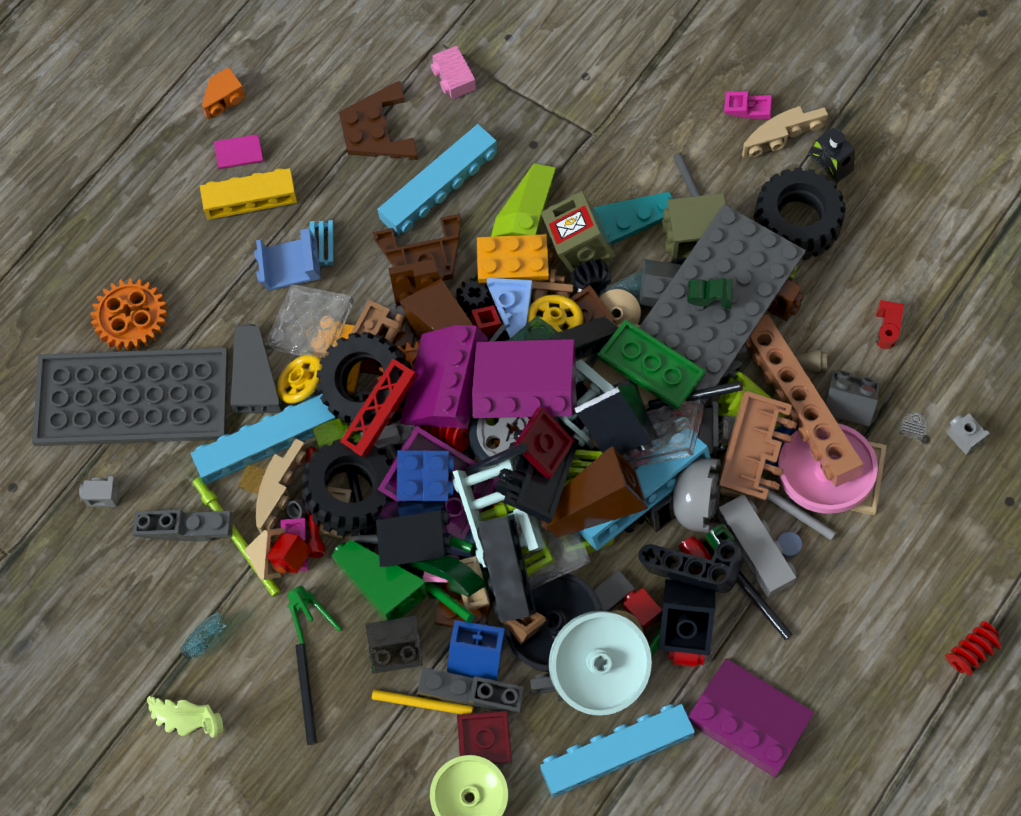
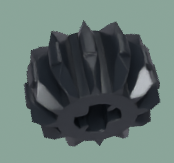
M592 258L588 262L583 261V264L575 266L576 270L571 272L572 284L577 293L590 285L595 293L600 294L601 290H606L607 285L612 283L611 271L601 259L594 261Z
M472 277L469 279V284L462 281L461 288L456 290L457 297L455 299L464 312L467 311V316L469 317L471 316V310L494 305V300L487 283L474 282Z

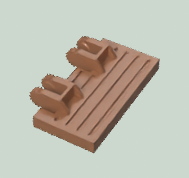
M749 391L743 392L717 486L762 500L767 498L769 489L766 488L779 490L780 484L775 481L762 479L761 475L762 471L777 476L783 475V469L766 464L765 460L773 463L777 462L782 442L792 443L793 437L774 431L776 424L789 429L796 428V422L778 416V414L790 415L792 405Z

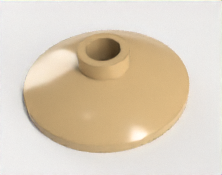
M613 289L599 297L611 315L614 309L621 311L620 317L616 318L613 316L617 323L616 325H621L625 319L638 325L641 309L637 299L631 293L622 289Z

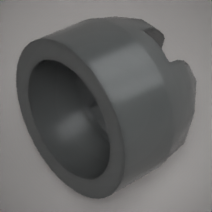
M295 499L287 504V514L291 519L303 518L307 514L305 503H303L302 499Z

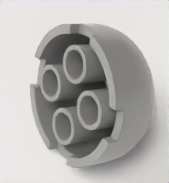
M696 458L692 465L678 473L674 490L669 493L673 497V510L678 522L691 531L709 533L714 528V523H710V521L717 514L721 489L720 486H717L720 474H717V468L721 467L719 459Z

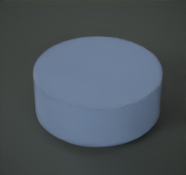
M785 532L777 540L783 549L782 555L786 558L797 556L802 548L800 537L793 532Z

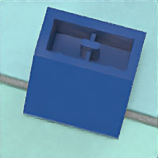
M455 620L450 642L447 672L470 678L476 676L497 681L505 641V628Z

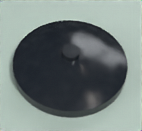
M563 572L542 574L529 581L536 612L543 615L546 619L539 632L520 645L505 626L506 638L513 653L529 667L542 672L550 673V650L561 629L579 615L592 611H603L598 596L587 583L574 575Z

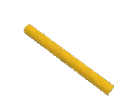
M373 690L372 700L456 714L473 713V706L380 690Z

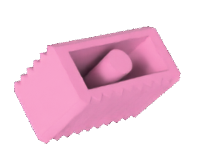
M457 45L432 55L433 63L431 64V69L435 77L439 76L441 78L440 85L444 94L449 93L451 99L454 100L459 96H463V94L475 91V78Z

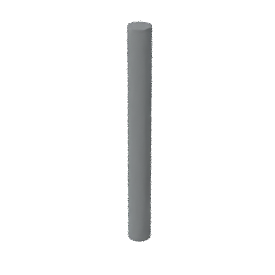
M769 489L767 494L768 500L826 538L833 539L836 534L834 530Z

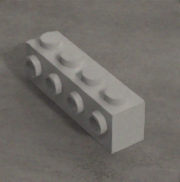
M743 494L719 507L717 517L721 524L724 523L735 538V544L741 551L744 561L767 598H770L792 586L797 578L795 576L797 573L793 564L786 562L783 557V549L779 542L773 541L769 535L770 529L767 523L759 519L754 502L751 499L747 500Z

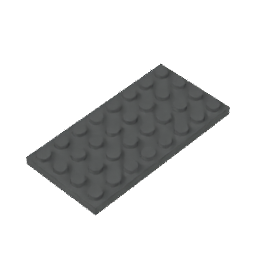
M723 204L639 328L706 370V375L693 391L718 386L805 255L806 250ZM711 278L714 280L721 278L733 279L732 309L722 307L719 300H714L708 306L689 304L687 302V296L689 295L688 282L693 279L705 281ZM709 398L696 401L705 405Z
M227 348L39 354L32 443L34 446L218 440L219 437L226 435Z

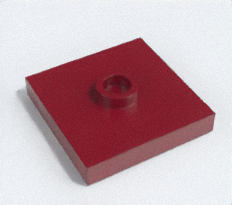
M542 406L535 410L514 443V446L525 443L528 449L523 455L548 479L553 477L575 440Z
M508 711L457 715L460 756H479L489 760L494 765L512 763Z

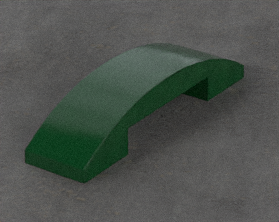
M446 554L443 558L397 565L414 575L425 571L448 580L450 590L467 597L486 587L485 581L474 570Z

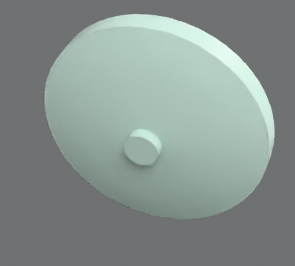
M608 611L588 612L568 622L556 636L549 656L550 677L558 694L573 708L591 715H609L631 705L645 689L650 677L652 664L650 648L642 631L627 618Z

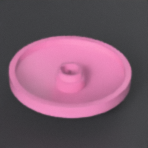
M838 423L864 465L862 476L835 487L831 480L828 481L825 478L822 465L819 460H814L810 452L811 447L807 441L804 442L801 439L798 430L791 435L793 437L792 443L785 442L781 449L778 467L784 470L783 475H779L782 487L792 500L808 510L827 514L845 512L861 504L874 488L878 472L876 454L864 436L843 424ZM819 436V437H818L819 439H822V440L828 439V438L825 437V436ZM836 455L830 456L832 459H839V458H840V457H838V456H836Z

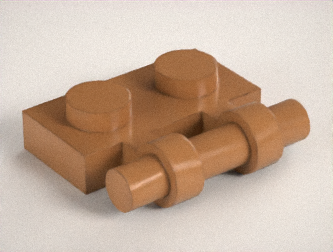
M369 300L351 333L361 335L362 332H370L373 335H379L382 328L386 327L389 330L384 338L393 342L396 335L400 334L403 329L402 324L405 317L397 314L395 319L391 320L388 318L391 313L389 308Z

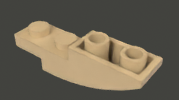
M798 106L768 120L746 140L743 146L742 157H757L767 151H778L786 146L788 137H797L801 133L810 130H820L825 126L828 116L825 107L803 113L801 107Z
M298 439L294 440L284 458L274 454L263 476L256 505V526L260 534L264 530L273 529L277 522L276 517L280 510H284L290 501V494L285 485L288 486L292 482L295 469L298 465H302L307 457L305 444Z

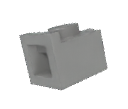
M961 414L955 417L950 422L951 427L947 432L949 437L965 455L984 443L990 434L970 414L965 417Z
M108 476V481L104 478H92V481L84 480V483L80 485L79 495L88 507H117L119 484L114 476Z

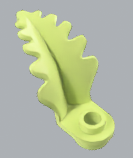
M152 696L147 698L149 711H152L151 718H157V726L165 723V731L168 733L176 728L180 736H186L197 728L203 727L205 733H209L213 738L223 732V722L220 714L213 713L209 705H196L187 700H179L175 704L168 699L164 703L159 698L155 699Z

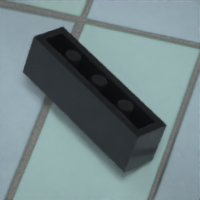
M514 514L478 522L477 535L480 542H483L485 551L483 552V561L490 573L488 583L490 590L495 595L494 610L496 615L500 617L501 622H506L536 614Z

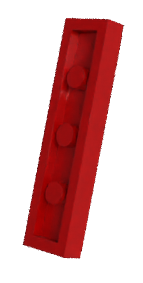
M392 359L340 442L358 455L366 458L418 377V374ZM396 366L404 372L397 383L392 384L390 374ZM389 388L390 394L385 402L379 405L377 394L380 390ZM376 409V416L370 425L365 426V413ZM363 430V436L356 446L348 441L353 432Z

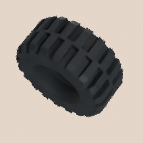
M795 168L794 171L786 169L781 172L780 176L779 174H774L770 177V181L765 182L762 186L754 211L755 222L806 250L802 258L803 260L810 259L812 254L817 257L823 254L824 249L829 250L839 236L846 210L843 194L840 190L836 191L837 185L832 180L829 182L827 180L828 176L823 173L818 175L812 169H808V171H802V168ZM788 202H803L817 211L820 220L810 226H796L787 222L780 215L778 208Z
M362 332L361 335L351 333L348 335V339L341 337L336 340L338 345L336 347L330 345L326 350L329 353L326 358L322 357L319 362L323 365L322 370H317L316 377L321 379V383L316 385L317 391L323 394L320 397L322 403L328 406V411L350 424L365 403L353 400L347 390V378L355 364L361 360L372 358L380 362L383 372H385L392 359H395L409 369H412L410 362L405 359L406 355L397 345L382 336L373 335L370 332ZM396 366L390 374L392 384L397 383L404 372ZM389 388L380 390L377 394L379 405L383 404L390 394ZM406 396L404 397V399H403L402 402L400 403V405H399V407L397 408V410H398L399 408H403V409H404V405H405V401H404V400H405ZM376 409L365 413V426L370 425L376 416ZM397 410L393 414L392 419L399 415Z
M349 438V442L355 446L358 444L354 442V438ZM338 439L333 441L332 446L328 444L321 446L320 453L314 452L310 457V462L306 464L304 469L302 501L305 503L307 514L313 515L312 521L316 525L321 523L324 525L323 530L329 533L331 530H335L339 536H344V533H351V537L358 536L359 531L362 530L365 534L371 532L373 525L376 526V519L386 501H394V499L377 490L391 467L389 465L390 459L386 454L381 456V449L375 445L367 457L364 458ZM355 472L363 476L370 483L372 493L360 502L345 503L331 496L326 489V482L336 474Z

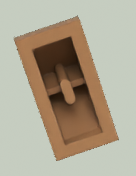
M536 612V614L530 617L506 621L503 624L522 645L540 631L546 619L543 615Z

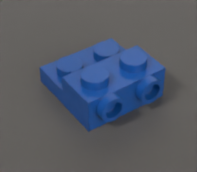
M397 450V501H448V496H453V481H448V471H453V456H449V451Z

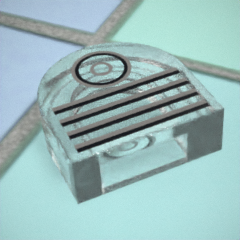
M908 413L902 420L899 434L922 441L927 427L926 419L919 413Z

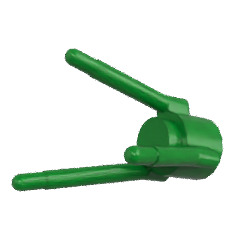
M298 586L287 594V598L290 601L287 606L291 611L300 644H305L297 611L304 612L309 622H313L314 619L309 611L311 603L338 632L342 631L339 624L315 599L313 593H307L304 586Z

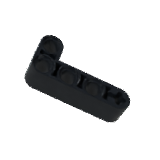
M606 316L561 331L554 335L551 340L575 339L576 362L599 353L619 326Z
M725 540L718 544L712 560L653 544L644 545L638 553L640 562L651 574L719 593H727L733 589L743 564V555L735 542L731 540ZM735 552L731 558L725 559L728 553ZM679 562L676 568L670 569L673 563ZM703 568L700 574L693 575L695 570ZM720 575H726L724 580L716 582Z

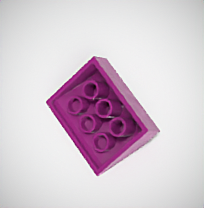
M453 325L421 335L413 368L418 377L407 392L400 424L468 428L473 406L472 389L476 342H488V337L477 326Z
M575 339L476 342L472 389L473 418L532 417L535 410L542 406L552 417L576 415L577 413L574 409L577 407Z
M414 426L400 449L406 451H449V456H453V471H448V481L455 479L454 471H465L466 467L476 463L418 426ZM397 456L377 489L397 501ZM499 476L472 485L471 489L475 500L490 495L495 488L496 482L500 480ZM453 484V496H448V501H445L446 510L450 511V524L447 525V531L451 535L463 540L471 527L460 493L455 490Z
M726 658L688 718L693 727L775 778L814 712Z

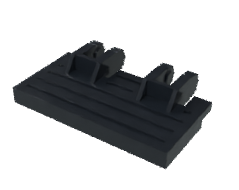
M522 429L514 432L513 439L515 441L523 431ZM572 437L575 440L553 477L548 479L523 454L518 455L519 459L515 470L511 471L508 468L500 470L499 478L503 481L496 482L494 486L496 492L505 496L503 503L549 524L553 520L579 440ZM515 441L510 443L509 448L514 446Z

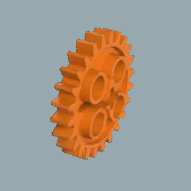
M129 278L128 284H124L121 279L118 287L111 283L112 290L103 289L105 296L96 297L100 303L92 304L95 311L91 312L90 315L94 319L91 321V324L95 328V333L97 336H100L99 338L103 343L107 341L110 348L115 345L118 351L123 346H125L127 351L131 350V346H135L139 350L141 343L148 347V339L156 341L154 334L163 333L159 326L167 325L163 318L168 317V313L165 310L168 307L163 302V295L159 294L156 287L152 288L149 282L143 286L141 279L136 284L133 283L131 278ZM143 299L141 303L134 304L136 300ZM120 305L118 309L112 310L114 306ZM144 319L148 320L145 324H139ZM119 326H125L122 330L116 331Z

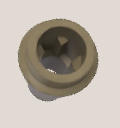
M821 349L794 355L803 370L817 373L828 370L827 352H821Z

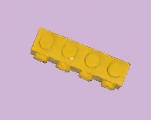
M280 168L267 173H254L251 176L241 178L232 177L229 180L211 181L200 185L203 210L207 220L297 203L290 168Z

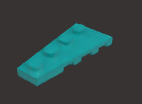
M669 192L593 208L598 213L611 245L661 223L664 220L663 209L667 208V200L673 198Z

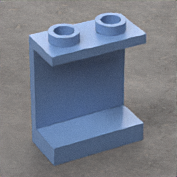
M309 228L300 230L301 239L266 247L261 239L256 240L257 249L254 251V255L259 264V270H257L256 275L258 282L263 284L268 291L321 279L317 240Z

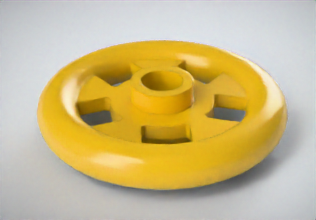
M543 296L535 300L529 307L527 324L534 334L545 340H551L554 335L561 332L560 328L565 323L569 326L568 329L583 324L581 308L577 303L565 296ZM550 304H558V305H559V308H558V307H551V308H550L549 305H550ZM538 310L544 311L543 317L536 316ZM569 310H570V311L572 312L573 316H572V317H567V314H566L565 311H569ZM545 323L550 330L548 331L541 326Z
M311 354L300 356L284 368L276 384L277 394L281 401L289 404L298 403L307 399L316 391V384L321 383V379L316 377L317 370H322L323 366L319 363L321 359L318 356ZM306 364H310L308 369L304 368ZM291 386L292 389L287 393L286 389Z

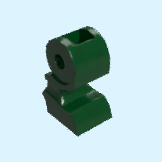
M711 278L708 281L693 279L688 282L689 295L687 296V302L689 304L708 306L714 300H719L722 307L732 309L733 279L721 278L714 280Z
M723 523L713 528L705 536L706 541L703 544L713 557L719 543L725 540L733 542L736 540Z

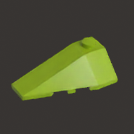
M533 163L497 215L491 237L539 235L543 221L541 212L547 206L556 171L555 167Z

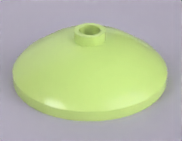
M474 755L456 757L445 763L433 778L430 788L432 810L435 816H503L508 803L506 780L498 767L485 758ZM473 794L475 799L472 802H467L465 796Z

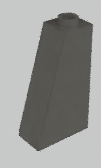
M250 323L235 326L231 407L234 414L282 412V407L259 326Z

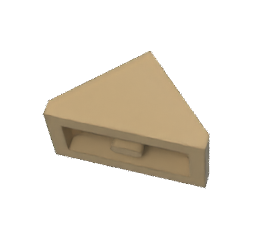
M284 528L264 530L245 549L254 569L262 580L281 577V573L273 568V563L266 556L280 534L285 533Z

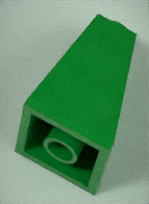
M352 540L338 545L334 550V554L331 555L334 563L389 628L428 597L425 582L421 578L397 565L380 567L379 555Z

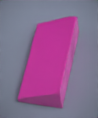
M257 134L214 142L219 169L263 162L261 142Z

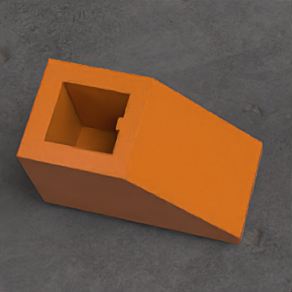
M229 67L209 78L202 103L208 120L220 115L227 108L239 104L246 98L243 86Z

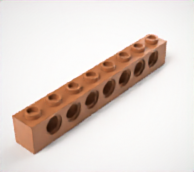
M768 314L764 315L745 344L746 348H749L752 353L753 362L763 370L766 383L773 386L776 399L792 405L788 418L797 423L801 439L804 442L807 441L811 447V455L815 461L819 460L825 478L828 481L831 480L834 486L837 487L862 476L863 462ZM776 361L779 362V364H773L771 362ZM783 380H790V381H792V382L787 383V382H784ZM800 398L803 399V401H796L794 399ZM813 417L815 420H808L806 418ZM819 436H825V437H827L828 439L822 440V439H819L818 437H819ZM836 455V456H838V457H840V458H839V459H832L830 456Z

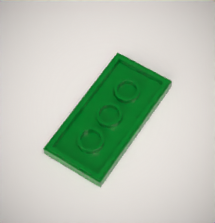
M626 319L597 354L599 360L677 411L706 375V370Z

